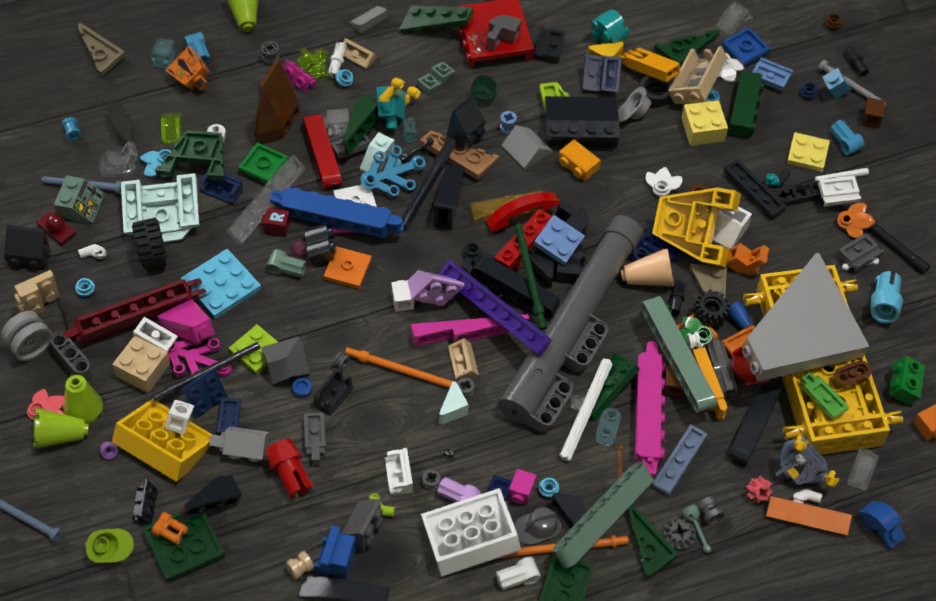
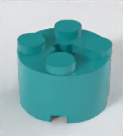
M613 9L607 10L591 21L593 30L591 36L595 41L599 40L602 44L623 42L629 38L630 33L628 26L625 28L623 25L625 21L622 16Z

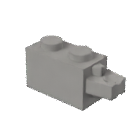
M229 426L225 432H222L221 436L212 435L209 445L220 447V451H223V454L228 455L229 458L240 459V457H246L249 461L259 462L266 457L265 450L268 445L269 432Z

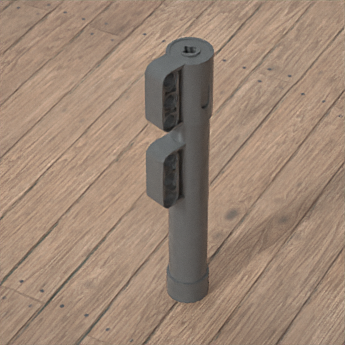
M623 215L612 218L603 233L602 240L544 331L553 341L541 356L532 350L498 401V407L509 419L521 424H527L540 433L547 432L555 422L574 389L572 382L558 373L563 365L575 373L583 372L608 333L607 324L594 316V313L629 255L635 251L643 238L644 232L642 227L632 218ZM550 403L554 404L557 408L552 407ZM541 418L545 419L547 423H544Z

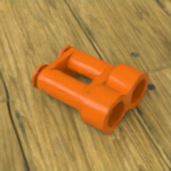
M163 512L153 526L151 533L158 537L161 535L178 545L182 535L187 533L189 527L173 519L172 515L167 512ZM169 527H172L175 530L179 531V534L176 535L175 533L169 531Z

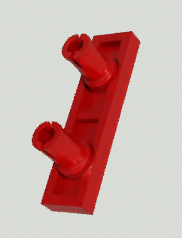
M540 209L523 226L528 250L533 246L536 238L552 218V215ZM517 234L494 257L496 262L514 271L520 269V259L522 258Z

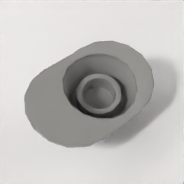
M644 87L635 89L627 101L618 110L619 122H623L628 118L639 119L646 114L651 101L645 96L646 90Z

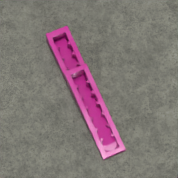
M528 314L522 315L525 319L529 321ZM492 317L411 324V337L415 347L452 339L453 343L463 338L471 342L511 333Z

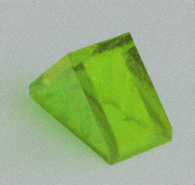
M166 112L161 115L162 143H177L181 138L182 112Z

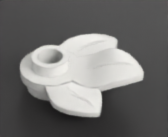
M725 53L728 61L723 64L718 77L721 76L726 82H734L736 71H741L744 67L738 60L730 59V56Z
M666 167L660 169L656 174L646 173L645 180L647 184L652 187L653 193L660 197L669 195L672 190H677L682 183V177H671Z

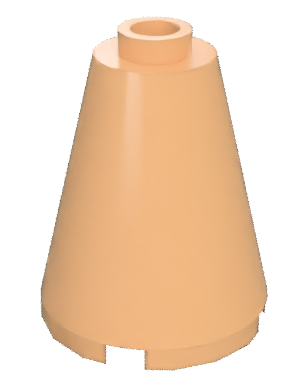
M663 249L624 266V270H621L623 281H627V284L674 286L668 249Z

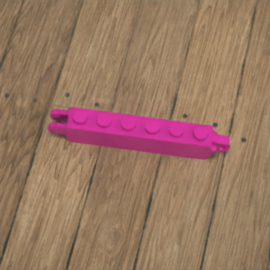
M650 341L646 345L645 353L642 352L638 356L637 363L640 370L636 373L634 462H643L651 476L655 477L660 459L664 460V448L661 447V442H664L665 430H661V424L664 425L665 413L661 412V407L665 406V395H662V390L665 389V378H662V373H665V362H662V354H658V344Z

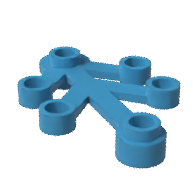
M395 145L390 149V156L383 172L377 173L380 163L386 158L384 152L377 151L373 156L374 161L370 170L364 172L360 177L361 185L369 190L378 188L386 192L390 197H395L399 194V188L396 185L388 186L380 181L387 179L404 187L406 191H412L416 186L415 182L412 179L405 180L397 176V174L411 169L415 172L421 171L425 167V160L421 156H415L410 162L393 168L397 157L402 153L401 147ZM393 149H397L398 154H395ZM377 154L382 156V160L377 158ZM416 160H419L421 165H417ZM368 177L372 178V183L368 182ZM407 183H411L412 188H409ZM391 188L395 189V194L391 193Z

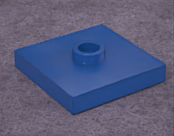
M749 27L722 41L721 44L743 67L767 55L771 50Z

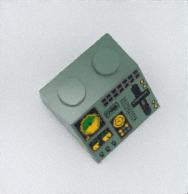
M66 175L54 203L56 214L66 220L93 225L105 193L83 178Z

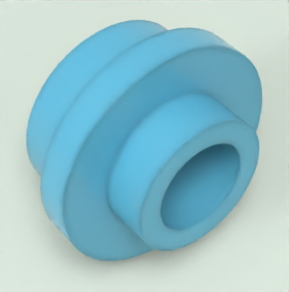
M347 69L340 70L336 74V81L339 85L348 87L353 82V74Z
M82 278L77 282L75 289L78 295L87 297L93 294L95 285L90 279Z
M545 478L539 484V492L544 497L552 498L554 493L559 492V484L553 478ZM551 487L552 490H546L545 488Z

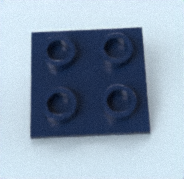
M215 367L182 388L187 403L194 405L192 414L195 419L220 403L221 398L228 397Z

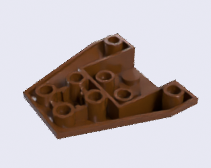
M276 60L268 68L266 76L260 80L258 85L259 93L254 136L256 143L258 142L262 145L284 139L300 114L299 101L281 62Z

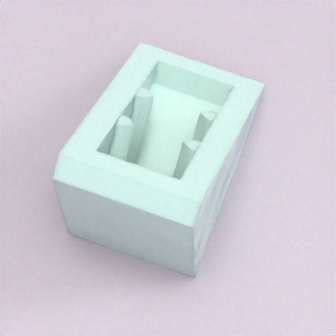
M452 382L439 413V424L443 425L468 415L469 404L456 382Z

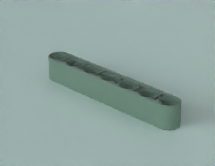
M658 296L641 302L642 313L695 412L699 413L716 407V397L663 299Z
M643 462L633 464L554 546L553 551L565 568L576 564L653 482L654 479Z

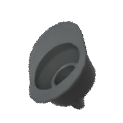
M543 507L520 517L514 524L519 541L523 544L531 545L557 536L561 531L562 523L556 512Z

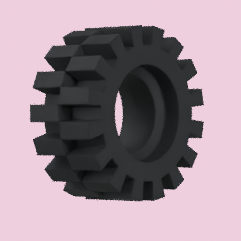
M708 290V293L704 291L696 299L693 312H695L694 317H698L699 321H703L702 325L704 326L708 323V327H712L713 324L715 327H718L719 324L722 325L727 319L730 311V302H728L727 297L723 298L724 294L718 295V291L712 293V290ZM705 306H714L718 309V311H709L705 308Z

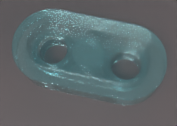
M607 408L601 414L596 431V440L601 445H611L615 441L621 421V413L617 409Z

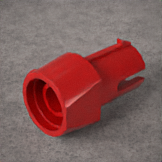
M288 438L275 442L265 450L271 471L278 472L290 498H296L295 493L298 491L301 496L313 488V481L310 482L300 461L302 454L292 439Z

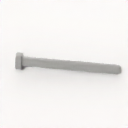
M823 60L817 70L830 73L835 69L828 65V61ZM844 76L850 88L865 98L882 100Z

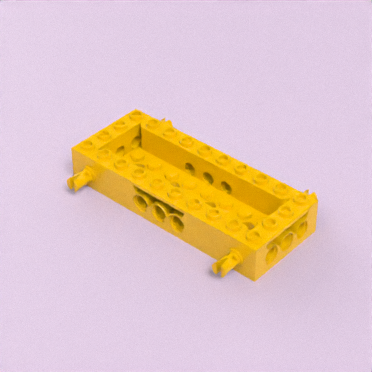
M835 265L826 266L848 306L844 292L858 291V284H855L856 279L840 282ZM803 269L761 274L756 293L743 294V301H746L745 306L760 304L763 316H765ZM865 355L862 358L827 365L833 369V372H827L823 367L782 376L797 426L783 427V434H786L784 439L788 440L797 438L798 435H803L820 455L883 446L890 432L889 424H902L903 416H900L901 411L884 413L872 374L867 381L847 388H840L833 382V375L837 368L856 361L867 362ZM808 372H811L815 377L820 376L849 406L848 411L832 421L802 389L803 384L800 382V378Z

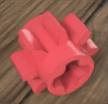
M759 476L758 479L751 478L749 485L746 486L750 491L747 496L754 499L757 503L760 500L767 501L770 494L773 493L769 489L772 484L762 476Z

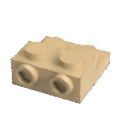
M51 270L14 286L17 293L14 294L20 313L34 311L39 315L45 311V303L52 302L60 297Z

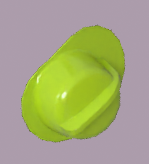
M101 529L95 531L85 542L86 554L90 560L97 563L123 561L133 551V538L130 533L123 529Z

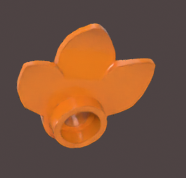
M856 203L851 205L848 211H843L838 215L837 223L841 228L846 229L850 237L857 239L863 235V229H867L875 224V220L871 215L865 213L867 204ZM849 217L850 221L845 222L843 219Z

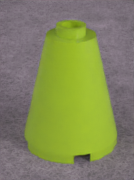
M227 0L239 28L243 31L253 30L256 27L258 0Z
M80 375L71 376L65 385L63 413L84 419L85 423L88 424L94 422L103 411L102 399L84 377Z
M35 408L34 410L38 415H34L33 438L34 442L37 443H33V448L38 449L83 440L84 435H88V423H85L84 419L41 408Z

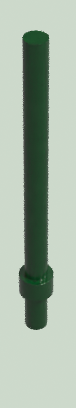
M522 224L515 225V230L534 305L532 308L533 314L537 318L539 330H545L547 326L544 318V306L541 305Z

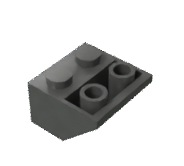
M379 499L359 500L342 531V534L355 536L356 550L362 553L365 552L367 547H371L374 541L373 534L376 529H380L383 523V518H381L383 509H381V500Z

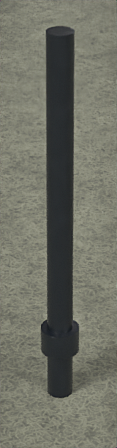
M255 342L174 384L166 385L164 389L151 396L154 402L168 395L172 396L213 367L217 371L261 349L258 342Z

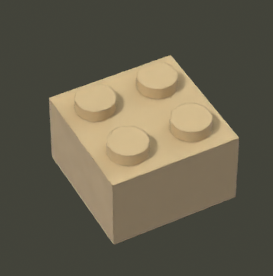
M135 335L112 365L117 378L149 393L169 367L170 359L168 351Z

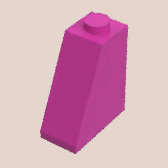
M192 299L157 316L161 327L180 338L198 343L215 334L210 318Z

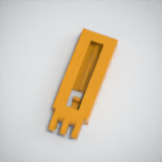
M637 48L635 51L628 50L618 56L622 58L621 64H624L626 67L664 82L680 74V63L641 48Z
M705 347L693 349L692 354L717 401V406L708 409V411L714 410L717 419L723 420L727 405Z

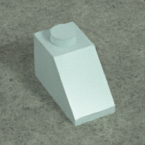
M378 133L368 146L360 166V171H369L374 161V154L377 151H382L385 153L386 158L379 165L377 173H380L390 156V149L394 146V139ZM377 154V158L382 160V156Z

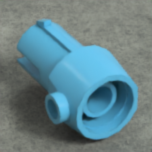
M891 271L883 272L875 278V281H877L876 290L871 295V315L879 323H892L896 321L903 306V298L900 294L902 279L895 273L894 284H890Z

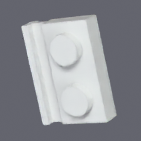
M855 176L822 179L818 182L821 197L824 200V207L861 201Z

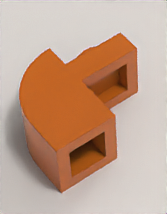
M739 243L730 248L726 266L735 272L746 275L759 274L760 267L768 260L770 248L762 245L751 251Z

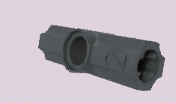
M719 339L712 340L706 345V349L724 397L731 398L738 393L733 376L732 360L728 359L723 341Z

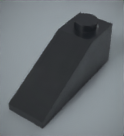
M218 476L208 483L184 505L180 514L181 520L237 506L242 493L233 476Z

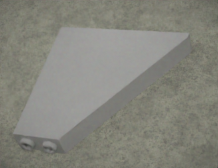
M816 253L747 337L742 347V353L750 364L751 372L755 374L758 381L862 358L867 352L869 345L819 253Z

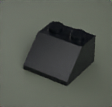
M470 97L452 111L446 140L447 138L454 139L456 146L463 150L473 145L485 133L484 126L486 120L474 98Z
M7 225L4 253L7 264L13 267L45 270L51 253L45 230Z

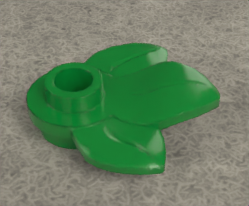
M694 317L682 318L684 328L680 332L686 343L687 333L692 335L696 331L698 335L704 334L706 336L704 339L699 336L701 348L703 345L711 342L713 333L710 328L702 326L701 322Z

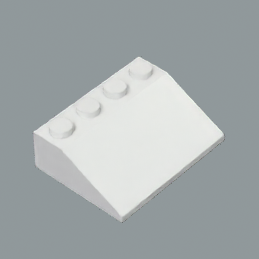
M500 488L421 514L441 576L521 550L517 532Z

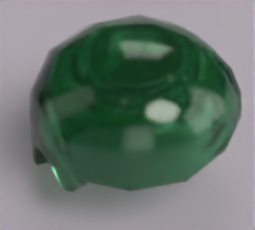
M477 76L471 85L472 98L478 103L486 104L492 102L498 92L496 81L490 76Z

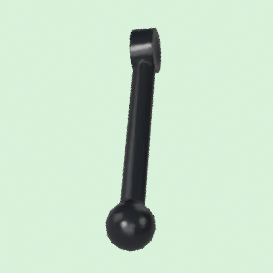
M429 138L426 143L407 155H401V160L403 162L408 161V158L428 145H433L434 140Z

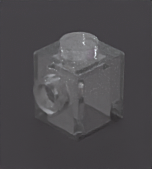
M348 108L326 110L327 117L323 118L325 128H328V134H345L349 123Z

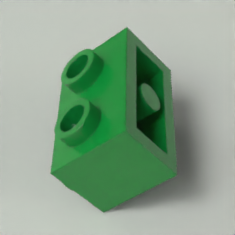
M905 356L895 361L892 366L893 373L890 381L889 395L909 405L921 398L925 365Z

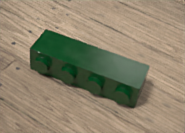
M741 71L728 135L749 139L750 133H754L756 122H753V119L758 117L759 109L756 108V105L760 106L762 95H759V92H763L764 82L761 81L763 74Z

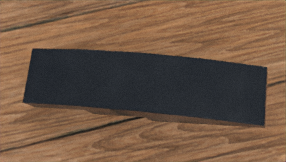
M304 577L299 596L302 600L387 601L390 588L346 579Z

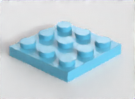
M228 249L181 277L186 282L198 278L201 279L202 284L191 289L190 292L203 288L206 290V295L197 300L214 319L261 290L259 282Z

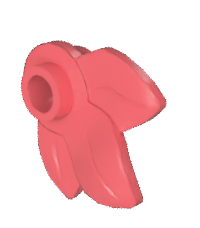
M45 389L38 391L33 396V403L30 404L27 410L28 417L34 421V415H38L35 414V408L64 414L61 411L64 396L48 397Z

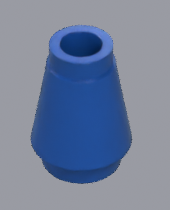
M738 301L730 305L728 316L742 330L753 325L744 304Z

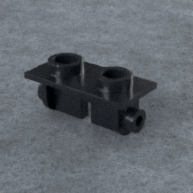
M148 479L137 487L135 502L141 504L134 505L132 519L136 524H141L142 521L149 525L152 524L155 514L154 507L158 496V488Z

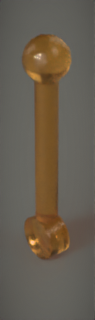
M621 443L616 446L618 450V475L616 480L623 475L622 451L624 450V445Z

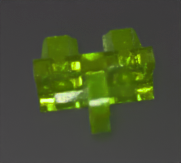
M303 47L300 50L302 55L297 60L298 64L303 69L313 64L308 72L315 79L322 73L327 76L328 70L323 64L328 56L327 51L320 48L314 54H311Z

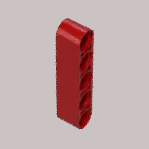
M321 114L303 117L304 129L323 188L342 185L340 171Z

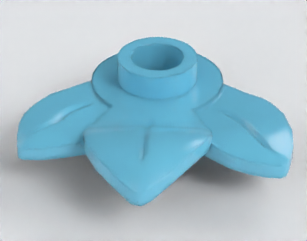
M164 149L160 152L150 151L143 154L140 159L148 164L144 170V175L147 177L157 176L155 168L158 165L161 166L164 162L163 158L170 154L171 151Z

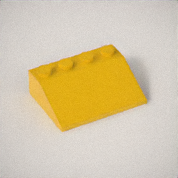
M151 399L116 423L112 443L177 482L189 473L210 448L211 445L209 443L212 434L191 421L185 434L165 429L170 409Z

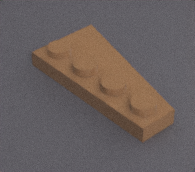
M431 130L420 139L419 145L426 143L429 138H432L434 140L433 145H428L424 148L438 155L446 141V136ZM455 146L447 162L452 165L465 167V173L478 180L499 161V155L493 154L491 156L480 148L475 150L467 147L463 150Z

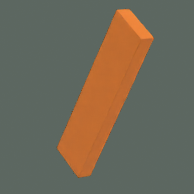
M770 496L766 513L768 517L848 535L852 518L851 514Z

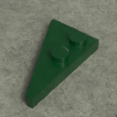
M711 30L706 31L705 35L697 37L694 34L680 39H672L670 43L663 45L656 43L654 50L663 57L676 61L682 66L691 49H694L697 54L719 36L720 31Z
M615 353L611 358L612 367L590 414L594 420L600 416L640 370L637 364Z
M631 504L627 509L644 574L648 580L678 558L679 554L643 514Z

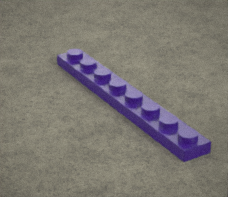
M451 260L446 263L438 274L463 282L464 287L459 291L540 356L553 341Z

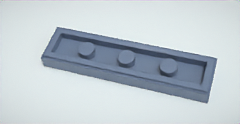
M690 424L651 487L669 497L708 434Z

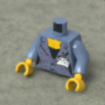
M798 435L796 439L784 443L780 453L782 468L776 472V476L781 482L791 477L799 485L823 482L830 487L836 486L840 479L834 478L835 471L832 470L827 473V461L803 435Z

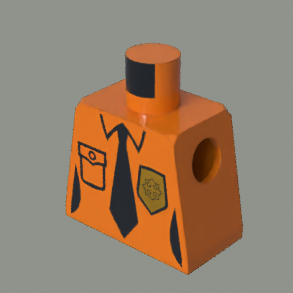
M190 46L166 69L169 74L191 90L196 87L204 90L208 86L205 78L208 76L209 70L198 52Z

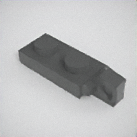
M324 412L304 413L305 451L307 455H312V466H321L320 455L325 454L326 450Z

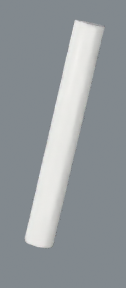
M868 168L816 176L815 181L832 177L869 175Z

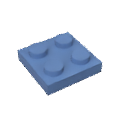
M553 215L533 245L562 265H565L585 235Z

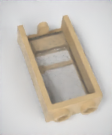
M722 46L717 48L714 56L711 50L705 49L704 55L706 59H699L695 50H690L680 68V74L676 76L668 90L675 104L707 101L706 98L723 64L728 61Z

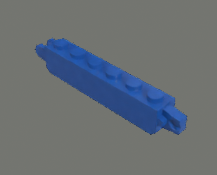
M286 187L285 191L273 190L270 196V202L282 207L283 210L289 211L292 218L319 224L327 223L328 226L381 238L388 236L389 232L400 234L405 231L403 218L393 215L392 211L385 207H375L367 203L361 204L349 199L343 200L331 195L325 196L317 192H307L299 188Z

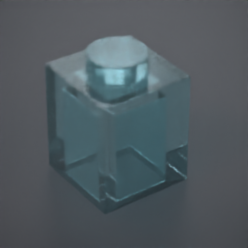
M157 38L151 53L153 65L168 68L176 55L175 42Z

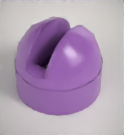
M106 441L100 446V453L105 459H112L117 455L118 449L114 443ZM107 447L111 450L109 453L106 451Z

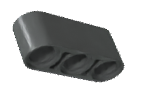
M63 332L54 333L50 338V343L56 357L73 376L80 375L87 382L90 381L93 377V372L89 360L70 338L65 340Z

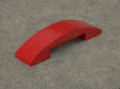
M550 192L523 195L499 207L488 217L486 223L490 230L494 232L508 226L507 219L538 206L545 211L560 205V201L554 193Z

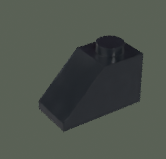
M533 245L529 256L534 275L547 288H552L554 259Z

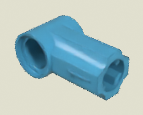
M202 32L184 37L186 48L190 46L196 50L205 65H207L211 59L206 49Z
M836 121L831 126L830 131L840 142V147L844 154L849 155L864 148L865 144L862 136L858 133L854 134L844 121Z

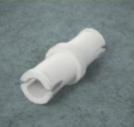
M341 42L336 43L334 54L330 57L331 64L327 75L331 78H334V76L336 78V74L344 63L343 56L347 46Z

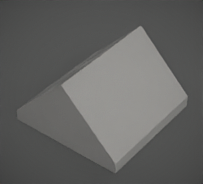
M518 125L515 126L501 145L523 170L552 153V150L530 128Z

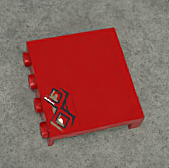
M496 0L457 6L473 7L475 12L469 25L458 26L459 36L463 37L462 47L463 50H466V62L470 63L471 70L474 69V62L524 55L526 61H533L534 48L519 0ZM508 15L521 19V31L515 43L501 39L495 51L488 49L486 38L489 22L493 18Z

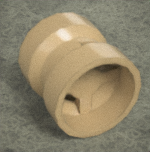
M305 551L299 553L297 558L285 562L288 571L295 580L301 578L305 571L310 572L314 569L313 562Z

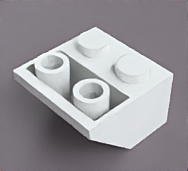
M738 207V212L719 209L713 243L728 249L734 247L749 227L752 213Z

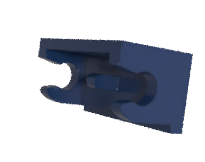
M207 171L201 180V183H203L201 192L234 205L243 192L242 180L226 173L225 181L209 180Z

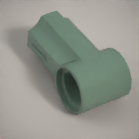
M275 249L270 255L266 269L276 275L283 272L302 277L307 263L304 260L289 257L282 250Z

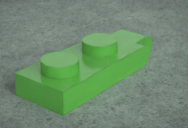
M808 372L800 378V382L803 384L802 389L832 421L848 411L849 406L820 376L815 377L811 372Z

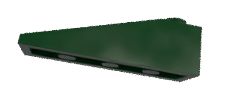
M363 95L355 103L343 138L345 155H349L381 118L378 115L377 98Z

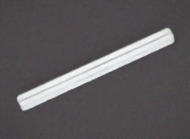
M604 358L601 360L561 450L560 457L563 460L569 461L572 458L612 367L611 360Z

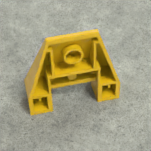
M717 187L661 196L652 234L703 263L726 268L730 249L712 244L719 209L738 212L741 194L735 190Z

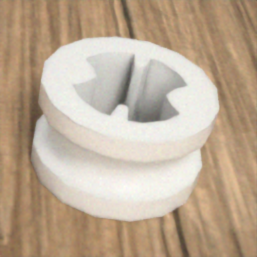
M696 331L692 335L687 333L689 349L701 348L698 332Z

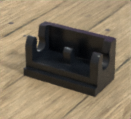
M338 367L314 394L315 407L330 416L354 388L350 375L345 378L342 375V370Z

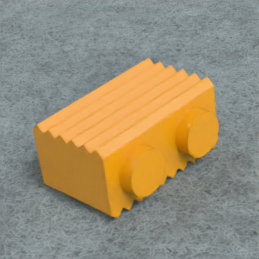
M574 139L559 151L560 164L570 169L577 178H581L583 181H586L600 169L601 160Z

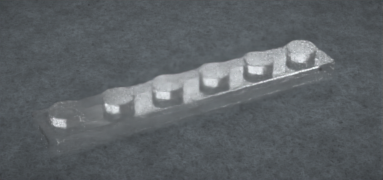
M295 155L289 156L226 231L238 245L242 244L258 226L262 215L266 214L267 208H273L274 204L270 201L273 190L285 191L286 187H290L304 171L305 167Z

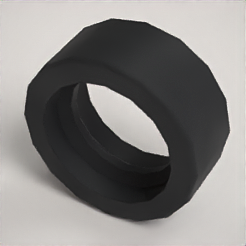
M649 75L642 78L639 87L646 89L649 86H659L666 91L665 94L659 96L649 94L646 91L645 96L651 101L650 107L659 108L665 106L671 99L668 91L672 85L670 80L664 82Z

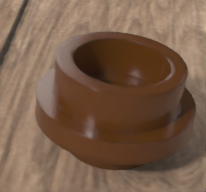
M831 13L825 19V24L830 29H839L843 23L841 16L837 13Z

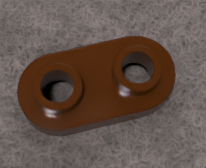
M865 361L850 363L835 370L833 382L840 388H847L869 379L872 368Z

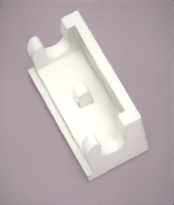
M407 448L387 452L385 464L390 496L413 493Z

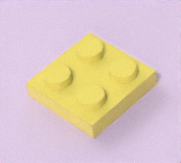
M794 132L787 164L823 172L830 141Z

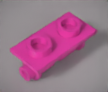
M285 60L283 68L290 82L304 93H307L310 86L314 87L317 82L314 77L304 73V70L298 67L296 63Z

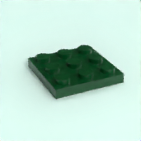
M182 511L172 515L173 519L189 527L187 533L182 535L178 545L161 535L158 537L151 533L156 522L142 528L167 583L225 557L224 550L206 514L183 520L180 518ZM169 527V531L175 533L176 535L179 534V531L175 530L172 527Z

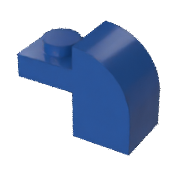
M872 501L859 511L867 529L877 530L886 548H893L905 538L899 525L902 520L897 512L888 504Z

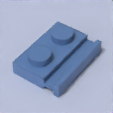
M760 58L752 72L763 74L761 81L765 85L783 91L790 76H792L793 70Z

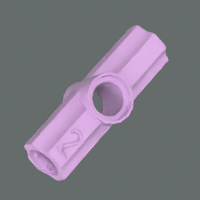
M446 477L442 479L437 490L438 495L455 503L481 495V492L472 485L463 486Z

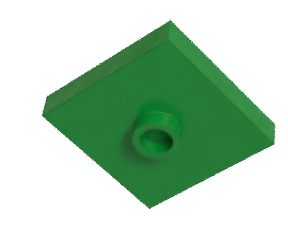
M257 142L238 167V171L270 186L289 161V156Z

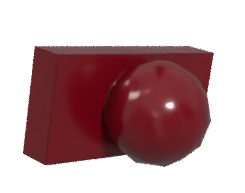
M51 211L36 221L37 226L44 229L61 246L76 236V231L67 225L60 215L54 214Z

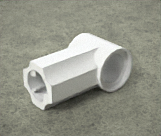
M533 557L521 559L515 566L496 572L497 580L502 590L522 583L530 585L541 579Z

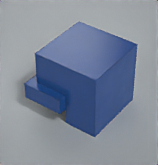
M332 525L329 536H323V547L318 562L314 564V571L316 574L347 580L356 553L355 536L340 533V527Z

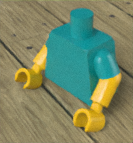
M394 78L391 81V86L377 87L378 115L386 120V129L388 130L397 129V120H404L405 106L410 102V98L417 99L421 94L417 88L409 87L406 95V92L401 90L405 81L400 78Z

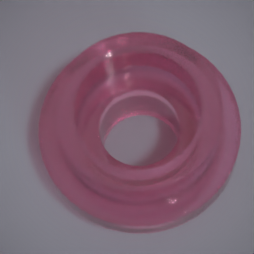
M303 240L294 242L290 248L291 253H294L295 256L306 254L307 242H303Z

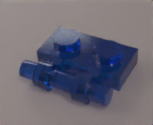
M653 222L644 235L645 240L641 239L638 246L652 253L668 249L669 259L672 262L674 255H677L680 249L652 234Z

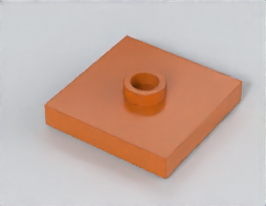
M336 246L337 253H334V260H330L323 276L324 280L360 289L372 261V256Z

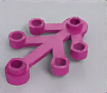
M212 338L208 341V344L189 351L184 350V348L191 345H200L202 341L198 343L187 339L180 342L175 341L171 346L173 349L168 350L174 374L181 377L186 373L185 366L180 363L178 356L186 359L191 375L200 371L196 363L210 366L218 362L202 356V354L218 351L220 349V341L217 338ZM229 364L226 368L217 370L218 375L223 378L232 374V365Z

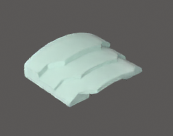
M195 173L177 175V182L142 186L140 180L121 182L124 234L133 235V222L155 217L159 221L164 243L183 240L192 228L199 226L198 185Z

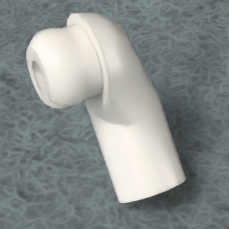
M96 244L78 250L81 259L88 256L103 259L106 256V250Z
M802 490L793 495V501L803 503L808 500L820 504L822 494L810 490Z

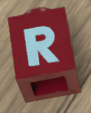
M267 208L266 214L262 215L261 218L264 234L287 236L290 225L289 211Z

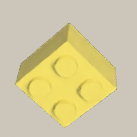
M719 100L684 105L681 119L690 146L725 141L728 127Z

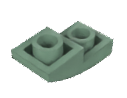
M441 62L431 67L429 74L417 79L416 85L429 95L445 84L455 74V71L446 63Z

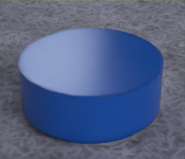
M306 378L295 380L292 385L293 394L298 398L310 396L312 393L311 381Z

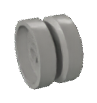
M24 311L12 317L5 324L1 332V339L11 349L17 359L29 361L41 355L51 344L50 338L53 333L43 323L37 313L34 311Z

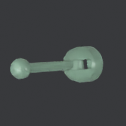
M697 505L688 506L682 510L684 518L694 523L704 546L703 551L710 553L711 546L707 544L697 522L700 517V511Z

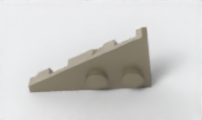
M77 24L78 31L101 76L105 75L126 56L125 51L83 24Z
M691 263L690 272H693L697 280L696 283L702 292L706 291L708 293V290H712V293L718 291V295L722 293L724 294L723 298H725L727 267ZM710 306L713 312L718 311L716 307Z

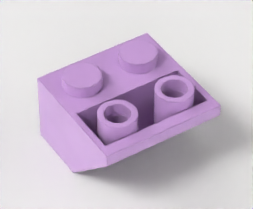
M420 270L408 280L412 300L437 306H444L464 287V283L456 279Z

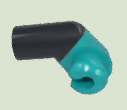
M783 169L779 176L771 175L770 173L766 176V183L769 186L783 185L791 175V172L788 169Z

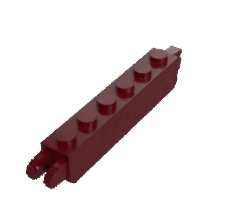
M198 278L188 282L185 279H181L78 317L74 320L75 324L71 326V329L63 332L65 340L70 338L71 341L77 340V342L86 344L137 325L144 317L149 320L190 299L196 300L203 297L207 292L204 288L190 292L191 289L202 284L201 279Z

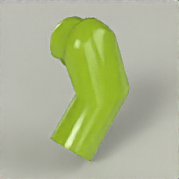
M374 493L369 496V499L380 500V496ZM381 502V509H383L381 516L393 517L395 507L384 506Z

